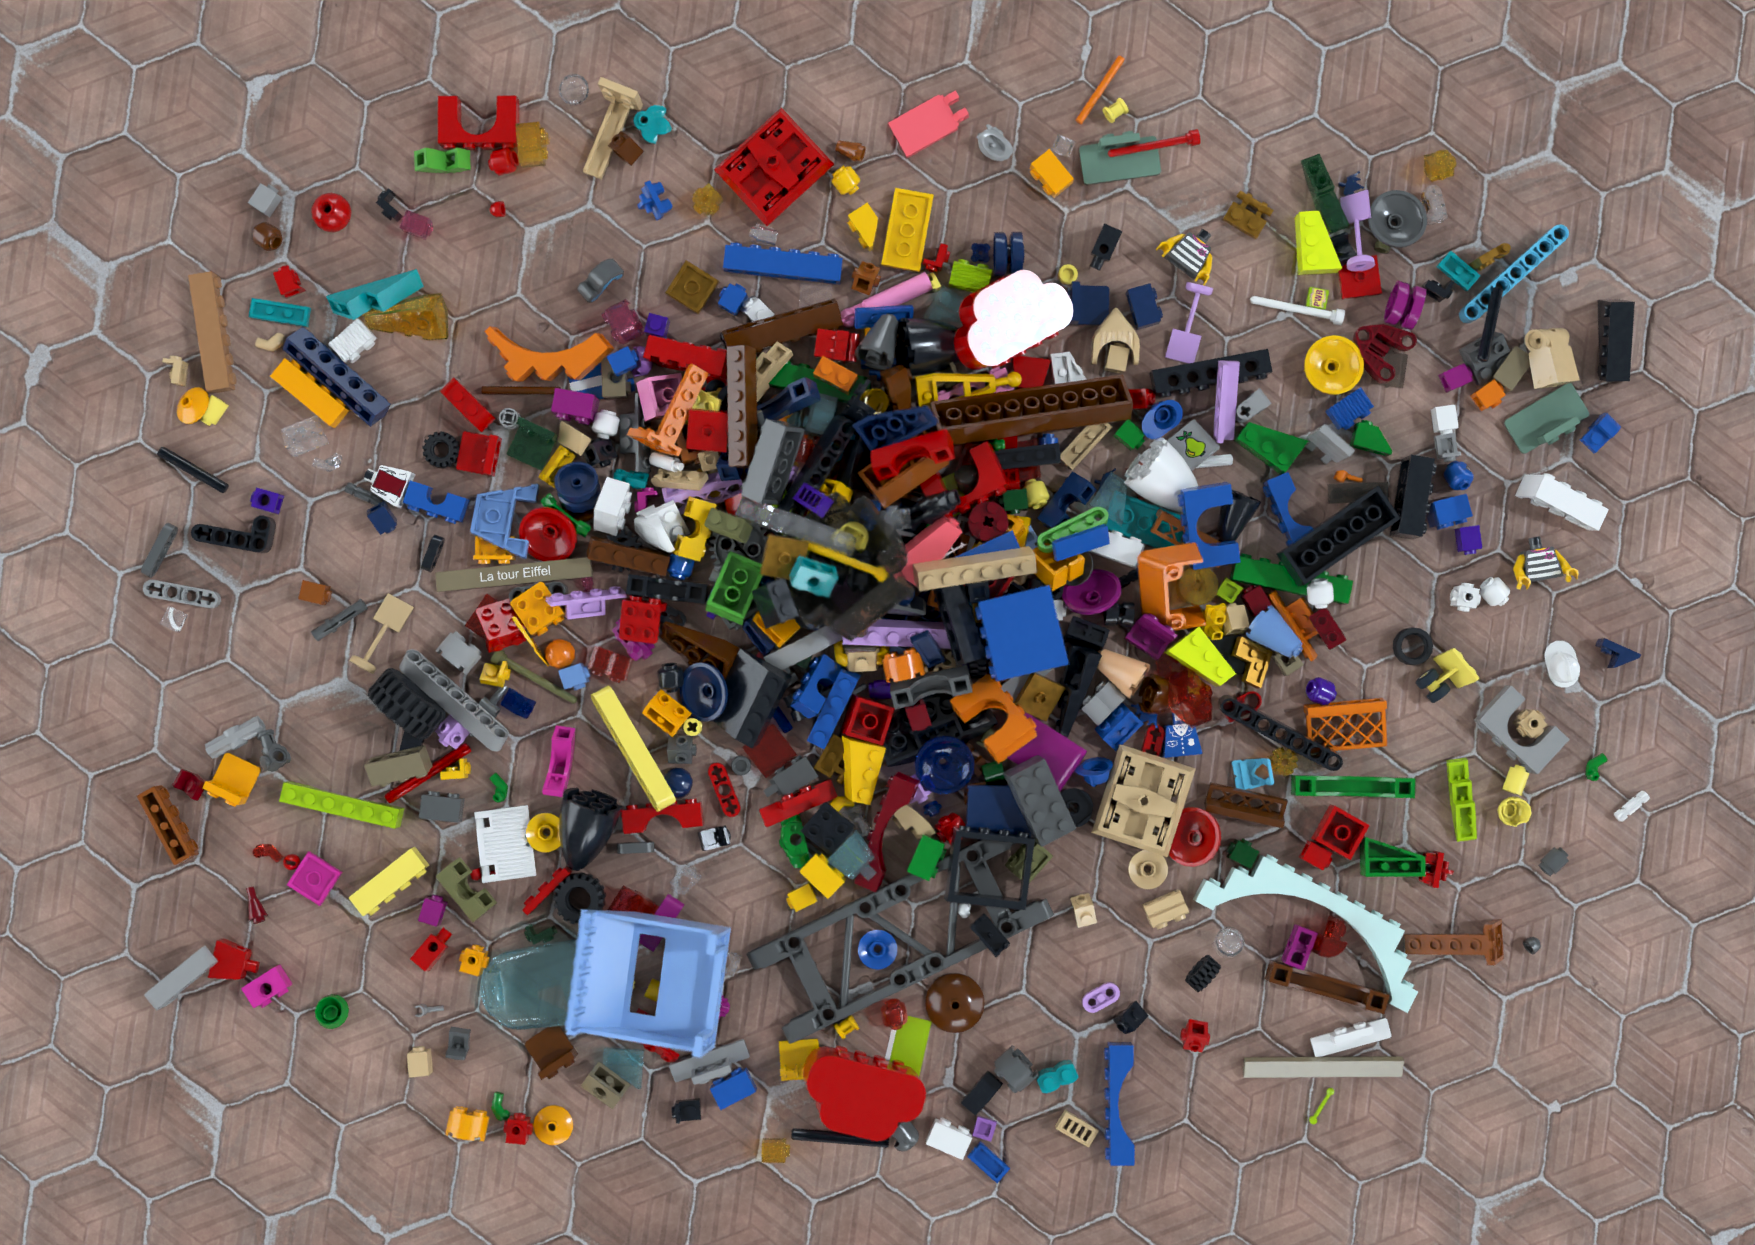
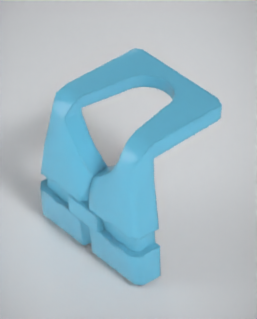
M1244 759V761L1235 760L1231 762L1233 774L1236 776L1234 778L1236 788L1246 790L1263 785H1274L1270 759ZM1262 764L1268 768L1269 777L1267 779H1262L1255 774L1256 769Z

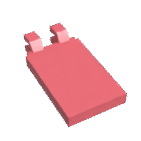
M956 90L945 97L937 95L888 122V126L906 158L958 130L959 123L969 118L966 108L953 114L949 107L959 101Z

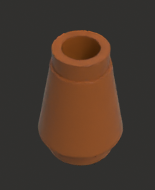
M839 140L835 151L854 162H861L864 158L866 147L862 146V143Z

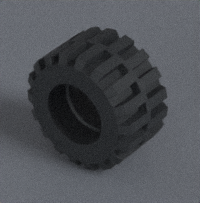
M575 873L561 881L555 890L556 894L553 898L555 900L554 907L559 911L557 912L558 915H562L564 917L563 920L570 921L571 924L579 923L581 910L574 908L569 900L571 890L576 887H582L590 894L591 903L584 910H603L602 908L606 903V892L604 893V886L599 883L600 880L593 878L591 874Z

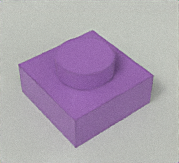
M977 1115L972 1136L992 1141L997 1121Z

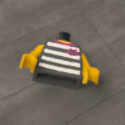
M1201 229L1197 236L1189 232L1187 235L1179 234L1160 243L1156 251L1161 249L1163 251L1162 257L1165 256V259L1189 277L1195 279V282L1201 279L1204 282L1203 286L1206 285L1212 268L1211 247L1206 244L1211 237L1209 232Z
M1540 536L1528 538L1530 550L1520 552L1513 567L1516 580L1518 581L1516 585L1518 590L1521 589L1522 584L1528 590L1531 582L1562 577L1564 576L1563 574H1566L1565 580L1571 582V575L1576 580L1579 575L1578 570L1572 568L1553 546L1542 548Z

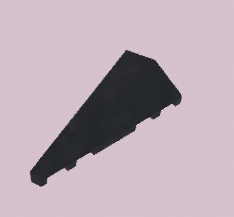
M1064 640V646L1067 647L1066 654L1069 664L1065 665L1063 677L1060 678V684L1066 689L1058 701L1061 715L1060 720L1056 721V726H1059V733L1068 738L1102 655L1093 648Z

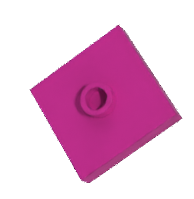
M308 851L287 883V886L318 906H321L343 872L311 851Z

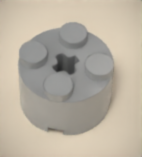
M457 631L454 633L450 632L435 651L438 654L442 652L443 658L461 671L464 668L463 673L467 675L481 659L480 654L482 652L472 643L469 646L465 644L466 639Z

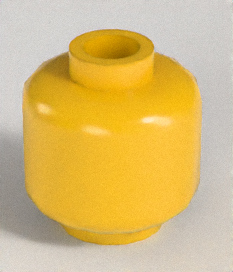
M843 165L832 174V184L841 195L847 193L852 195L859 189L857 185L860 183V177L851 166L845 167Z

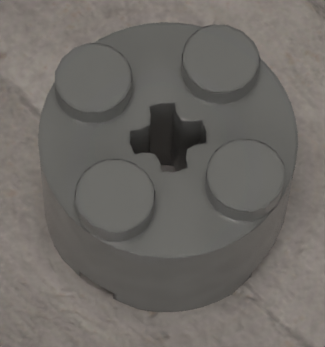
M1013 1045L994 1061V1072L1000 1079L1004 1077L1009 1083L1007 1084L1008 1087L1015 1094L1018 1091L1024 1090L1039 1076L1037 1070L1033 1072L1030 1068L1033 1065L1031 1061L1018 1048L1014 1051Z

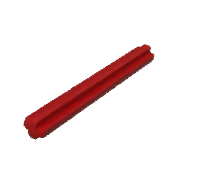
M467 743L462 744L457 749L432 764L433 767L426 776L422 778L411 777L385 794V799L388 803H393L469 754L471 748Z

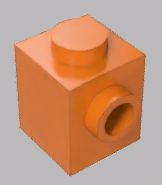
M1494 379L1472 393L1470 397L1480 411H1483L1490 406L1493 409L1501 404V398L1505 396V393L1503 392V386Z

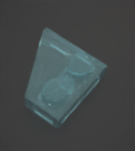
M943 285L923 318L962 323L959 317V307L964 298Z
M1110 472L1089 506L1106 509L1108 518L1121 526L1124 519L1127 485L1124 483L1125 480Z
M605 1047L603 1065L623 1080L634 1085L635 1088L641 1089L644 1050Z

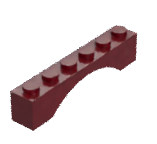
M900 772L889 778L887 787H889L888 793L883 795L880 805H882L881 812H877L874 818L875 828L874 830L871 829L868 834V847H864L860 856L863 859L862 863L856 867L853 875L856 877L854 884L875 893L881 887L887 871L882 852L885 829L894 813L914 799L920 780Z

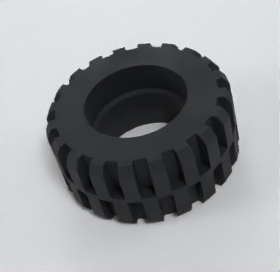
M394 668L386 669L368 690L369 699L372 700V703L396 725L418 739H427L445 719V710L406 675Z

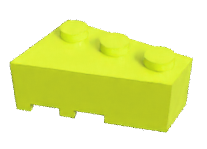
M1299 212L1295 216L1298 275L1338 273L1342 266L1320 212Z
M1200 627L1191 630L1164 652L1215 687L1221 686L1236 674Z

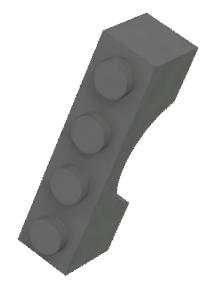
M968 665L931 672L923 676L918 675L916 678L890 682V693L895 709L913 706L917 701L931 694L948 693L954 697L973 692Z

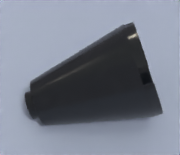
M1232 490L1233 504L1220 507L1216 536L1220 537L1218 541H1236L1260 507V500Z

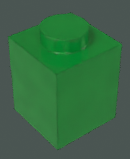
M1129 419L1113 435L1130 451L1134 447L1138 450L1145 442L1143 431Z

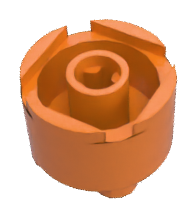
M914 647L905 649L903 654H898L897 651L886 653L882 659L887 683L891 682V678H893L894 682L916 678L915 675H918L919 672L921 676L925 675L923 660Z

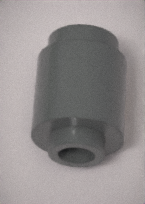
M1553 847L1540 860L1541 863L1538 866L1544 873L1551 876L1569 862L1567 859L1569 855L1562 848L1559 847L1557 849Z

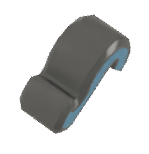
M606 259L591 270L588 278L579 284L577 291L588 303H592L599 298L613 280L623 277L624 270L614 259Z

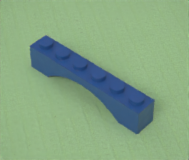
M1107 1042L1108 1048H1104V1059L1108 1060V1068H1104V1078L1108 1080V1088L1104 1090L1105 1100H1108V1108H1105V1120H1108V1128H1105V1140H1108V1147H1105V1159L1109 1160L1111 1166H1135V1146L1122 1127L1118 1109L1122 1083L1127 1073L1134 1066V1045L1131 1042Z

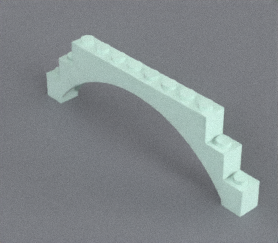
M1268 854L1266 857L1259 856L1250 876L1248 875L1250 871L1240 866L1237 869L1232 867L1222 887H1219L1220 882L1212 878L1209 881L1203 879L1193 900L1211 910H1214L1215 906L1243 896L1284 894L1311 900L1336 913L1362 937L1371 950L1384 979L1386 992L1390 995L1388 1003L1408 1013L1418 991L1413 989V984L1403 979L1412 961L1406 959L1407 954L1396 949L1405 932L1399 928L1400 923L1392 919L1389 922L1382 919L1383 915L1373 909L1371 913L1364 909L1366 906L1356 900L1354 903L1347 900L1348 896L1339 891L1336 894L1330 892L1331 887L1322 882H1319L1318 885L1311 882L1312 877L1303 872L1301 876L1294 873L1295 868L1286 863L1284 866L1277 864L1278 859Z

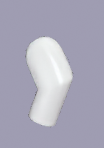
M959 903L958 914L962 918L969 917L972 904Z

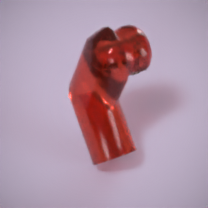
M259 844L252 852L256 858L270 856L275 863H278L284 857L272 844Z

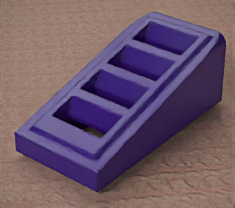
M805 482L793 498L822 518L834 502ZM806 489H808L807 492L805 493V495L803 496V498L800 499V498L802 497V495L804 494V492L806 491ZM820 497H821V500L819 501V503L817 504V506L814 508V506L816 505V503L818 502V500H819Z

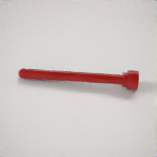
M1198 129L1190 130L1184 136L1110 149L1108 156L1116 157L1185 143L1196 146L1200 145V133Z

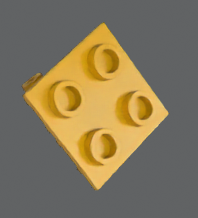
M802 1039L789 1044L788 1040L779 1041L781 1081L804 1080L803 1070L806 1059L814 1049L819 1047L818 1039Z

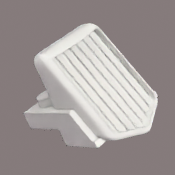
M674 500L657 508L655 505H651L637 512L638 517L634 519V527L638 535L646 543L666 552L675 551L672 542L676 541L678 534L683 536L690 534Z

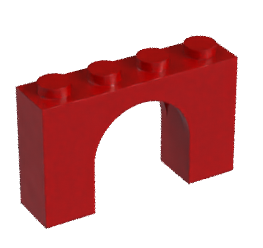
M516 95L497 96L495 124L486 133L475 135L466 132L462 127L461 100L459 97L438 96V144L444 150L455 148L475 150V147H483L484 150H494L495 147L513 150L514 147H520L519 99Z
M986 441L969 450L979 472L978 484L971 493L961 496V504L957 505L956 509L950 511L945 517H953L958 512L961 514L971 510V506L987 502L988 498L993 495H1002L1007 491V488L1011 487L989 442ZM939 471L920 484L925 497L947 490Z

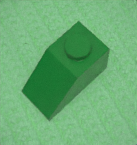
M1362 420L1354 425L1349 446L1386 457L1392 454L1391 447L1379 427L1373 426V422Z

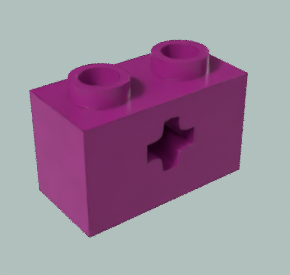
M1294 924L1281 961L1304 971L1318 933Z

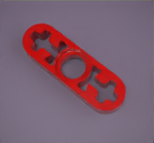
M719 762L713 763L708 769V775L722 810L726 816L735 817L740 813L741 805L726 767ZM714 766L722 768L721 778L726 777L727 781H721L716 785L715 780L719 779L716 774H712ZM727 784L730 787V793L728 795L720 794V785ZM731 795L734 796V799H730L732 805H737L733 814L726 809L729 807L728 801L723 803L722 800L729 798Z

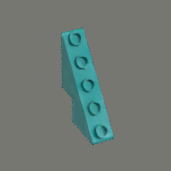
M417 269L330 294L326 297L334 314L355 320L371 309L382 312L386 311L423 288L424 285Z

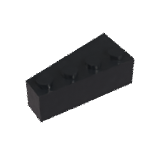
M1622 299L1598 300L1599 366L1597 373L1599 380L1606 382L1630 381L1634 301Z

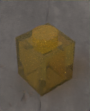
M762 1139V1163H785L786 1157H790V1145H786V1139Z

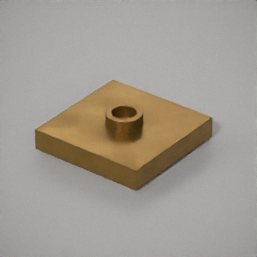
M686 260L665 294L699 315L719 284V281Z
M768 534L760 574L790 580L789 575L798 556L806 557L809 542Z
M1031 673L1014 704H1019L1026 713L1047 721L1066 688L1040 674Z

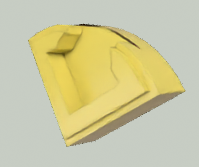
M933 272L927 274L933 288L932 291L935 293L941 290V285Z

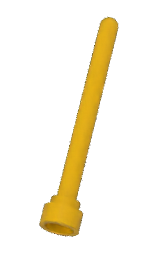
M810 542L808 544V551L873 574L880 582L887 583L891 576L892 568L887 566L875 567Z

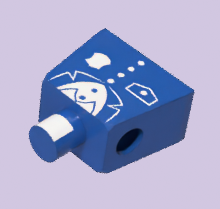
M1184 712L1172 713L1173 725H1164L1165 736L1162 757L1169 758L1202 754L1195 724L1185 723Z

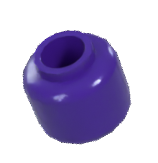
M1317 677L1310 680L1306 686L1305 692L1307 697L1314 703L1328 705L1336 698L1335 685L1331 681Z

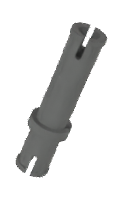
M359 599L333 618H327L325 623L312 630L311 633L317 641H320L331 632L335 633L337 628L367 610L368 607L362 599Z

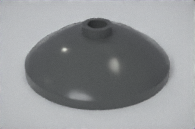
M1401 190L1387 191L1378 196L1370 207L1371 218L1368 219L1369 227L1373 235L1387 246L1395 248L1410 246L1418 241L1425 232L1427 226L1425 208L1419 199L1408 192ZM1391 221L1395 222L1396 226H1393Z

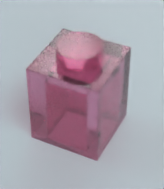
M406 210L400 229L405 233L426 240L427 236H430L432 233L433 222L425 216Z

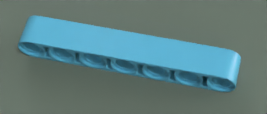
M1560 224L1547 231L1460 310V320L1468 324L1480 318L1488 310L1491 291L1496 287V283L1502 285L1503 297L1568 238V228ZM1554 231L1560 234V239L1555 238ZM1540 244L1545 246L1546 252L1540 250ZM1525 257L1531 260V265L1526 264ZM1511 270L1517 273V278L1511 276ZM1482 296L1488 299V305L1481 301ZM1467 309L1473 311V318L1467 315Z

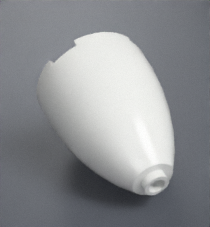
M1158 438L1150 443V449L1145 450L1142 455L1139 453L1130 464L1124 475L1127 478L1124 483L1143 498L1159 506L1183 512L1182 507H1179L1178 495H1181L1182 489L1197 487L1198 483L1190 467L1178 451L1164 438Z

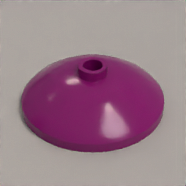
M1093 569L1090 577L1083 584L1078 586L1065 584L1062 598L1065 606L1075 613L1083 615L1098 614L1109 609L1117 602L1121 595V584L1113 573L1106 570Z

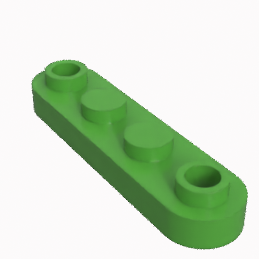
M1094 507L1041 533L1037 540L1038 549L1044 553L1053 552L1052 541L1107 524V510L1102 507Z

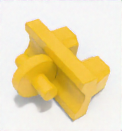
M1225 603L1206 605L1205 610L1202 612L1206 621V626H1202V631L1211 640L1223 638L1222 629L1223 623L1226 621L1225 612L1227 607Z

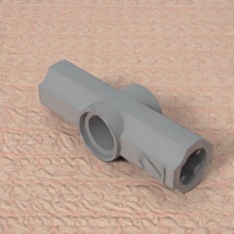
M259 716L253 717L241 725L225 730L223 735L204 744L205 750L212 759L218 758L230 750L244 746L248 743V740L265 731L266 726Z

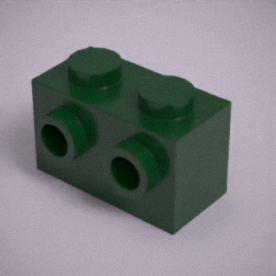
M1007 490L1004 494L997 496V504L1007 514H1018L1020 509H1028L1027 490Z

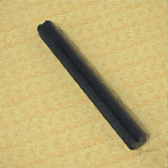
M793 1128L791 1134L792 1140L884 1148L889 1146V1138L882 1141H873L834 1131Z

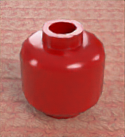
M502 148L490 154L488 165L491 171L502 176L515 172L519 165V159L515 151H512L510 148Z

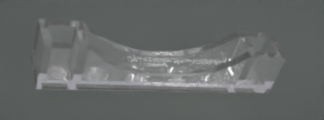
M743 496L735 513L739 518L745 519L755 526L779 531L851 557L857 542L853 534L766 504L758 503Z

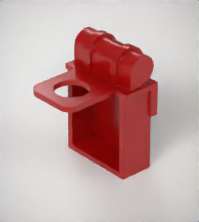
M817 329L814 358H822L824 356L830 360L843 361V363L845 361L856 362L855 350L858 344H860V335L842 330Z

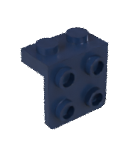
M1072 281L1070 287H1067V294L1073 305V316L1069 325H1100L1109 315L1108 286L1080 285V281Z

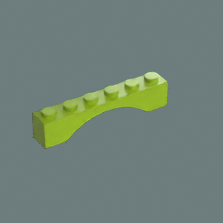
M292 781L283 783L279 802L394 829L401 826L405 809L386 803L344 796Z

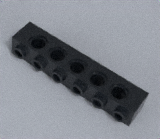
M1264 349L1152 370L1150 378L1153 393L1155 396L1159 395L1160 398L1171 396L1173 392H1179V395L1190 393V389L1198 388V391L1210 389L1211 385L1217 384L1218 361L1240 362L1238 384L1248 382L1249 378L1254 377L1256 380L1268 378L1267 375L1273 372L1269 351ZM1246 363L1253 364V372H1249L1246 370ZM1207 370L1215 372V379L1207 377ZM1189 373L1196 376L1197 380L1195 383L1188 381L1187 375ZM1168 378H1176L1177 386L1169 385Z

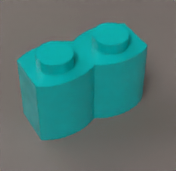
M1063 1060L1053 1068L1040 1070L1036 1080L1042 1093H1051L1057 1090L1060 1085H1069L1075 1082L1079 1076L1072 1061Z

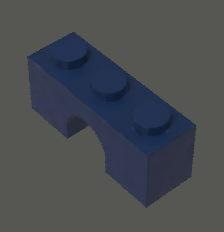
M1072 471L1037 519L1048 529L1071 519L1066 514L1068 506L1074 502L1086 505L1097 489L1088 480Z

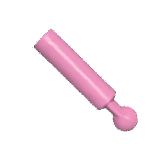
M926 272L873 295L851 308L844 309L840 313L843 326L849 328L854 326L855 308L899 306L933 290Z

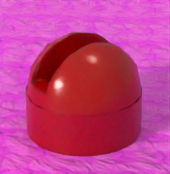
M497 201L492 203L489 209L490 213L495 217H505L506 209L504 202Z
M296 854L287 855L283 860V865L288 870L297 869L301 863L299 856ZM287 861H292L296 863L295 865L287 864Z

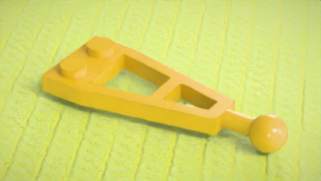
M1010 372L1006 377L995 379L993 374L933 373L915 376L918 407L928 406L930 408V402L938 401L936 382H962L964 395L957 397L961 398L994 393L997 386L1008 385L1010 387H1017L1021 384L1022 378L1017 372ZM970 382H988V386L971 392Z

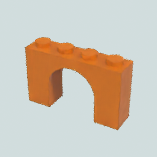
M986 674L972 684V693L958 695L950 700L953 710L964 723L988 708H999L1008 714L1004 726L984 740L987 751L998 764L1037 737L1035 731L1037 726L1030 717L1027 719L1024 716L1025 712L1019 704L1015 705L1012 702L1013 698L1008 691L1004 692L1001 689V683L999 681L996 682L995 678L991 679L989 674Z

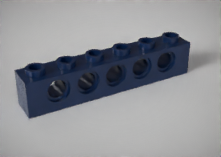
M301 327L286 338L283 350L371 427L386 416L391 405L387 399L374 390L370 384L365 382L311 332Z

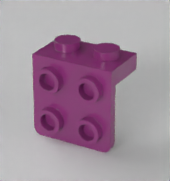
M1143 614L1135 621L1124 639L1157 661L1168 644L1176 639L1177 634L1174 633L1175 630L1170 626L1159 623L1158 618L1154 615Z

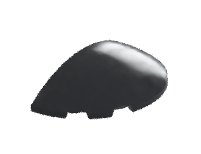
M936 693L923 697L931 725L922 731H912L905 708H900L895 717L891 718L885 743L883 744L886 748L884 756L887 767L909 764L949 751L990 730L998 724V721L988 708L964 723L952 708L950 700L954 698L952 695Z

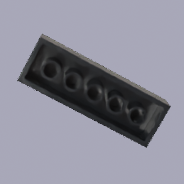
M1376 486L1279 551L1276 555L1297 586H1303L1401 518L1380 487Z

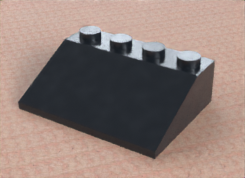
M740 648L725 679L728 691L726 707L723 713L712 721L734 739L753 749L760 744L792 675Z

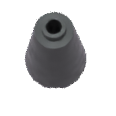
M881 315L856 348L855 356L859 361L861 359L866 362L865 366L880 371L886 370L887 367H892L899 322L894 315Z

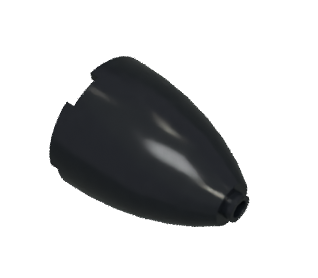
M900 318L898 320L897 346L895 347L897 366L902 364L906 369L909 368L912 376L943 371L950 368L948 364L951 362L954 365L961 362L954 347V336L959 329L958 327L924 318Z
M578 787L569 788L564 791L559 817V837L562 854L570 869L575 871L584 869L600 854L609 841L622 810V806L617 804V799L613 796L593 789L591 792L579 791Z

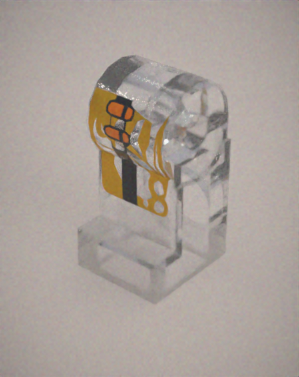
M1436 185L1428 186L1421 194V201L1425 204L1427 212V225L1444 222L1448 216L1442 191Z

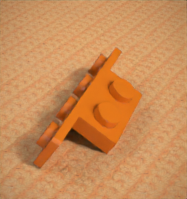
M1276 590L1272 591L1269 594L1270 603L1275 609L1277 608L1282 618L1301 640L1302 653L1305 658H1309L1312 662L1318 655L1308 639L1319 634L1309 619L1313 611L1303 596L1286 606Z

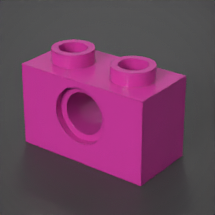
M278 965L241 989L253 1008L258 1006L263 1008L272 1002L271 998L275 995L279 998L289 992L287 988L292 985V982L282 966ZM266 983L271 986V993L265 990L264 986Z

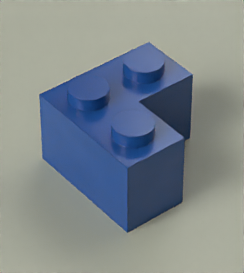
M1466 493L1430 503V511L1426 516L1429 527L1436 526L1437 530L1454 526V521L1456 525L1468 522L1467 518L1472 517L1473 514Z

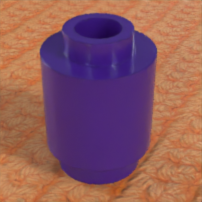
M886 679L870 682V698H875V700L892 699L890 683H887Z

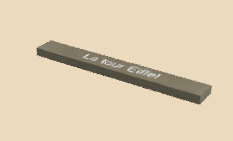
M584 557L435 572L437 592L586 578L593 577L592 560Z

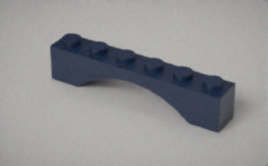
M806 377L787 385L782 392L772 399L758 405L757 410H762L765 420L784 418L821 400L817 384Z

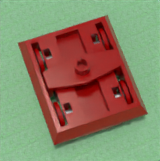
M781 107L722 161L714 171L768 227L832 168L834 163ZM801 173H803L802 176H801L802 180L799 182V179H798L797 176H799ZM781 191H782L784 194H785L786 192H788L785 196H783L782 194L779 195V196H777Z

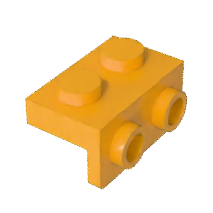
M475 536V555H473V560H478V564H490V560H498V564H510V561H516V555Z

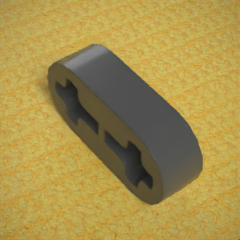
M654 842L617 843L618 854L655 852Z

